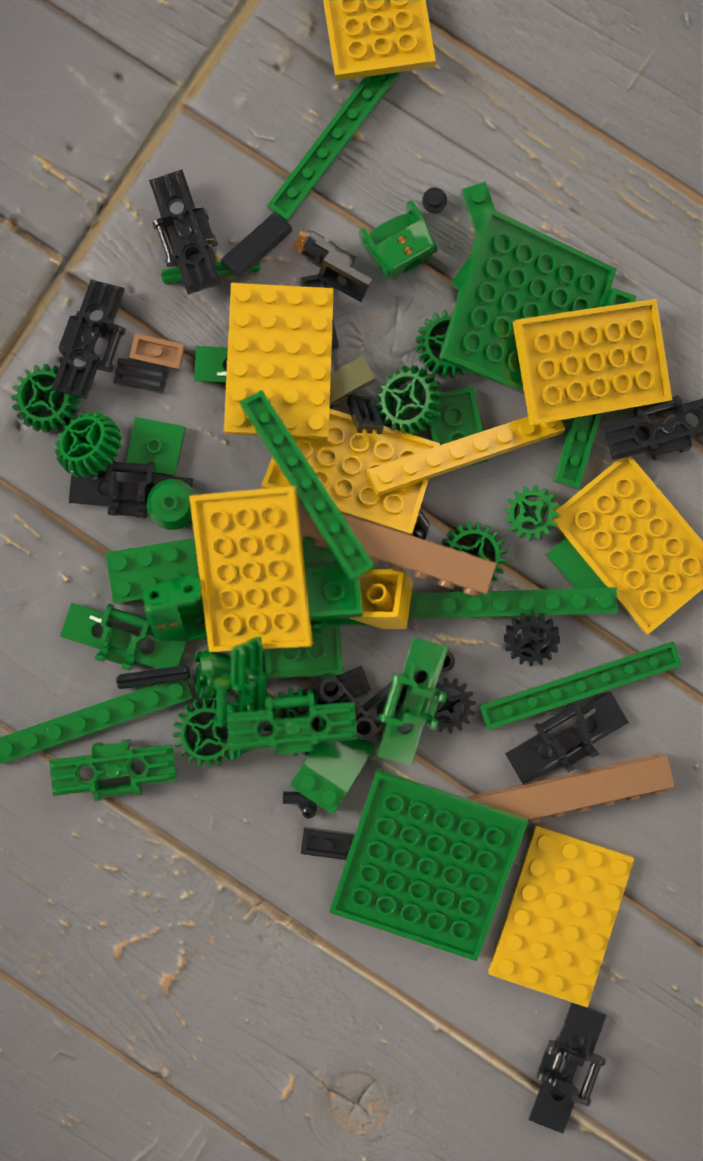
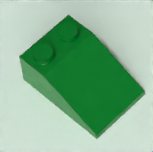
M359 738L325 742L324 745L318 743L315 745V751L313 750L309 753L289 786L331 814H334L375 748V745L368 740Z

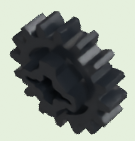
M531 611L530 617H526L522 612L520 620L513 617L512 626L506 625L507 634H504L505 650L511 651V659L519 657V664L522 665L526 660L529 661V666H533L534 661H538L540 665H543V658L552 660L551 652H558L557 644H560L559 628L554 626L552 618L545 621L544 613H541L539 617H535L534 611Z
M444 677L443 683L437 682L436 685L437 689L447 694L446 699L450 702L455 701L451 705V711H448L446 708L441 709L445 704L441 701L438 702L434 718L438 721L439 732H442L444 727H447L448 732L452 733L455 726L461 731L462 722L466 724L471 723L467 716L475 715L470 706L476 705V701L469 700V697L474 694L473 691L465 692L467 684L463 683L458 686V679L456 678L453 679L452 683H449L448 678ZM445 688H453L460 693L453 696L448 694ZM465 702L464 711L462 715L459 716V707ZM445 715L449 717L451 722H443L436 717Z

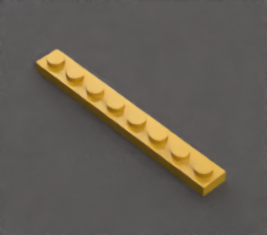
M527 416L368 470V476L377 496L563 434L565 427L561 420L530 426Z

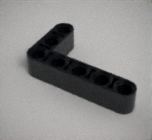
M447 650L446 659L438 681L450 672L455 665V657L449 650ZM417 670L414 673L413 679L415 683H422L426 680V677L423 680H416V676L421 670ZM325 673L320 676L317 688L322 698L328 704L344 703L346 701L354 702L356 727L360 721H368L366 728L362 730L356 729L357 738L362 740L369 739L386 725L387 722L379 719L380 713H376L379 705L386 704L393 680L364 705H361L336 675ZM327 683H336V688L332 692L324 691V686ZM403 684L402 687H407L408 689L409 685ZM406 694L399 697L394 714H400Z

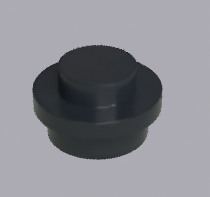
M440 188L428 189L422 197L424 209L434 214L443 211L447 205L446 193Z

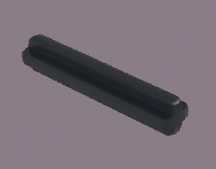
M182 665L120 674L116 677V683L119 689L185 681L190 678L191 673L189 666Z

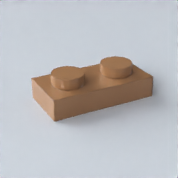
M135 333L129 358L133 361L180 371L186 346L181 343Z

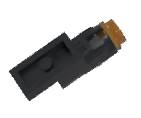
M302 229L296 238L293 248L298 250V254L304 256L306 260L320 267L317 279L362 302L372 279L353 268L357 257L347 252L345 247L335 244L329 238H325L315 231L309 230L307 232Z

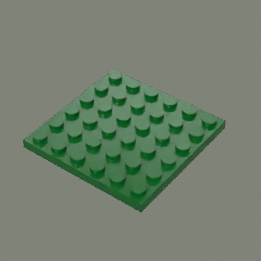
M490 207L485 209L439 359L524 394L513 321L605 307L617 269Z
M376 769L329 913L477 961L528 820L526 817Z

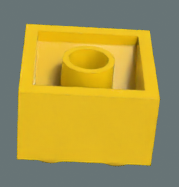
M375 569L359 577L363 614L362 617L350 619L380 629H407L413 581L405 569L403 573L391 569Z

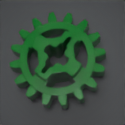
M533 485L532 491L523 486L522 494L514 491L515 500H507L511 504V508L504 509V512L510 514V517H507L505 522L512 523L509 528L511 532L518 530L517 537L522 539L526 534V539L532 541L535 535L538 540H542V533L550 536L551 531L549 528L551 526L558 527L554 519L561 518V515L555 512V510L561 506L559 503H552L556 496L554 494L547 496L548 490L546 488H542L539 492L537 485ZM539 497L541 499H537L536 501H529L527 498ZM520 506V513L517 516V509ZM527 506L535 510L538 521L530 517L531 514ZM549 510L548 518L545 521V513ZM529 525H536L538 528L529 530L525 529L524 527H528Z

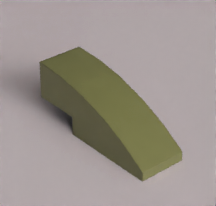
M364 356L331 373L330 408L347 400L349 395L375 383V377Z

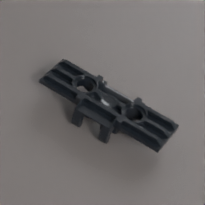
M183 169L149 180L161 218L154 220L152 225L158 231L167 258L165 259L166 266L173 267L178 265L188 295L221 284L209 248L210 244L212 247L218 246V241L211 231L207 210L204 207H195ZM175 202H180L184 205L183 211L179 214H173L170 211L171 205ZM174 225L182 245V249L176 251L167 227ZM200 253L198 260H188L191 255Z
M90 280L80 311H77L76 315L69 317L59 344V352L63 355L52 386L53 391L87 399L97 370L112 372V362L121 336H124L126 332L124 327L114 324L125 291L124 287ZM96 310L102 311L103 316L100 320L93 321L90 319L92 312ZM107 333L111 334L103 359L100 360L94 353L98 337L104 338ZM79 359L86 362V364L77 367L74 366V360Z
M676 395L672 397L671 401L643 408L640 406L634 407L633 413L635 418L603 426L613 461L650 450L654 451L652 459L658 460L667 453L678 450L680 453L689 451L692 447L691 439L703 436V398L682 403L681 397ZM674 409L676 417L649 423L648 416ZM692 413L697 416L698 424L696 427H690L686 424L685 417L687 414ZM637 429L645 433L646 441H641L637 438Z
M112 459L113 464H108L106 471L100 470L98 476L91 474L87 479L85 477L78 478L71 474L69 503L110 507L107 511L109 516L123 515L145 519L148 514L147 498L150 490L156 484L167 479H178L184 481L193 489V478L155 475V462L140 464L117 462L115 459ZM117 472L147 474L146 482L139 483L121 482L116 480ZM103 482L110 483L109 495L107 496L102 495L99 490Z
M610 691L581 709L578 708L575 702L569 704L570 707L541 724H534L537 735L505 753L523 785L558 764H561L566 772L569 773L575 769L573 764L586 756L594 758L599 755V752L592 744L629 723ZM572 717L575 718L576 723L550 739L547 737L546 733ZM586 718H592L595 721V728L591 732L585 731ZM542 744L550 745L552 749L551 755L547 758H541L538 755V748Z
M571 1002L560 1034L557 1036L556 1041L549 1040L537 1071L536 1078L542 1083L528 1118L529 1121L563 1134L575 1102L590 1106L592 1101L590 1095L601 1066H604L606 1063L605 1058L593 1053L607 1016L605 1013ZM581 1036L583 1038V1044L580 1048L570 1047L569 1042L572 1037ZM585 1061L591 1062L582 1088L578 1092L572 1082L577 1065L582 1067ZM554 1087L565 1093L562 1097L556 1098L551 1095V1091Z

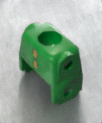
M412 200L406 204V214L384 222L369 234L364 228L359 230L362 245L386 280L396 279L432 257V254L438 251L436 242L429 232L423 216Z
M195 575L172 578L145 589L143 593L145 614L157 640L192 641L207 638L206 623L202 627L196 626L198 622H205L201 583Z

